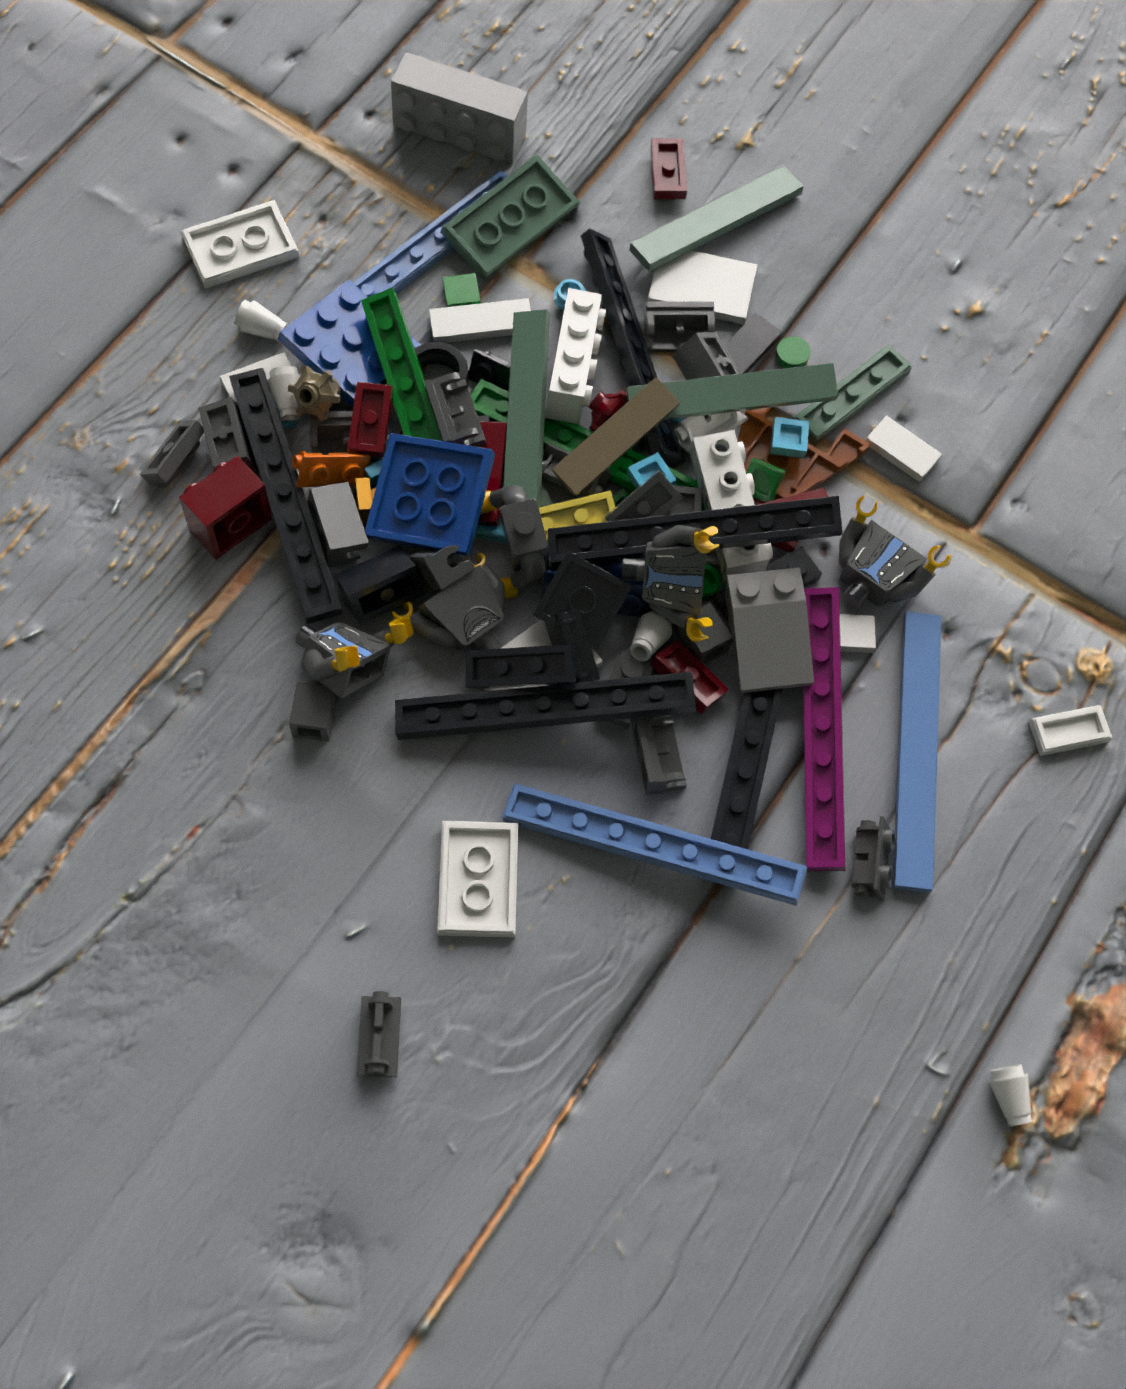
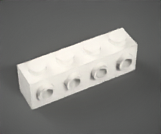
M568 288L545 418L579 424L582 406L589 407L593 386L586 384L587 380L594 381L597 360L591 359V354L598 355L602 335L596 334L595 331L596 329L602 330L606 310L600 309L602 294Z
M730 430L694 437L690 456L698 487L703 488L702 502L705 511L755 505L752 497L755 494L754 480L751 473L746 474L743 464L746 462L745 447L742 441L737 442L735 431ZM771 543L715 549L723 581L727 579V575L766 571L769 560L773 558Z

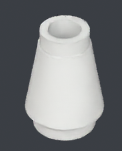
M244 300L234 320V325L240 327L241 332L278 341L280 331L288 326V323L282 321V319L255 300L252 302Z
M281 366L270 370V378L267 380L280 420L293 421L301 417L296 413L298 404L292 392L288 391V385L295 384L301 376L298 374V369L293 366Z
M650 611L642 615L638 621L630 647L631 655L639 661H647L670 639L672 623L656 611Z
M1022 1064L991 1070L992 1081H989V1084L1007 1119L1008 1126L1032 1122L1028 1073L1024 1074Z

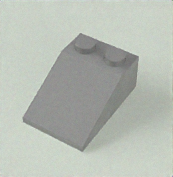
M800 567L727 575L724 596L730 632L733 636L732 645L740 693L814 685L807 605Z

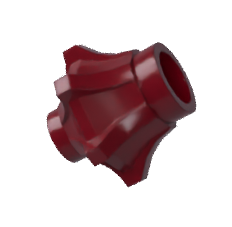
M623 390L616 394L607 395L600 391L590 402L588 408L592 410V421L589 427L591 431L597 430L627 403V394Z

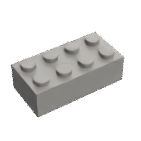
M405 52L391 79L393 126L399 127L404 131H411L430 137L435 141H442L460 147L466 151H473L491 157L497 161L513 164L526 137L528 91Z

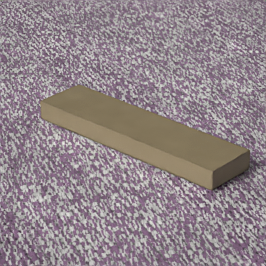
M657 377L654 378L552 468V473L576 498L679 406L680 402Z

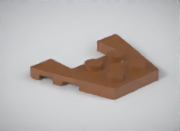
M774 407L746 410L744 415L749 420L742 423L737 442L742 441L745 447L746 462L743 463L745 471H747L752 458H757L786 471L775 500L815 490L864 456L870 447V443L843 429L827 453H823L808 444L805 458L770 454L773 422L766 418Z

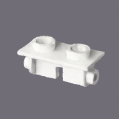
M739 411L708 415L709 418L706 420L704 415L688 417L678 423V427L674 429L681 448L690 453L694 437L730 430L735 431L739 425L749 419Z

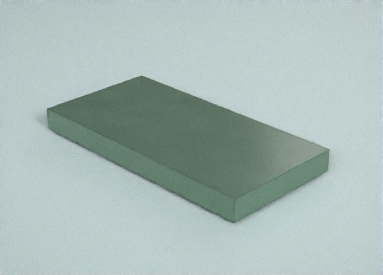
M536 154L442 226L440 232L477 274L486 281L576 210L580 205V201Z

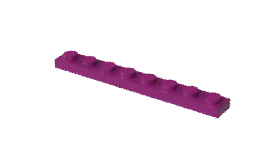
M839 587L804 589L807 605L814 685L804 686L807 872L846 871Z

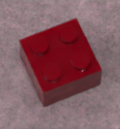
M238 455L229 462L219 464L212 474L200 482L189 485L183 494L179 496L189 532L215 560L272 520L265 484Z

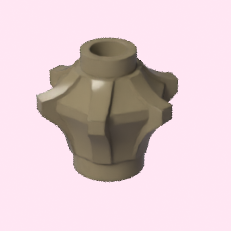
M309 366L300 368L301 376L295 384L288 385V391L294 394L298 404L296 413L299 416H303L305 413L316 415L319 421L328 419L329 408L333 403H340L341 388L338 381L329 371L320 374L314 372Z

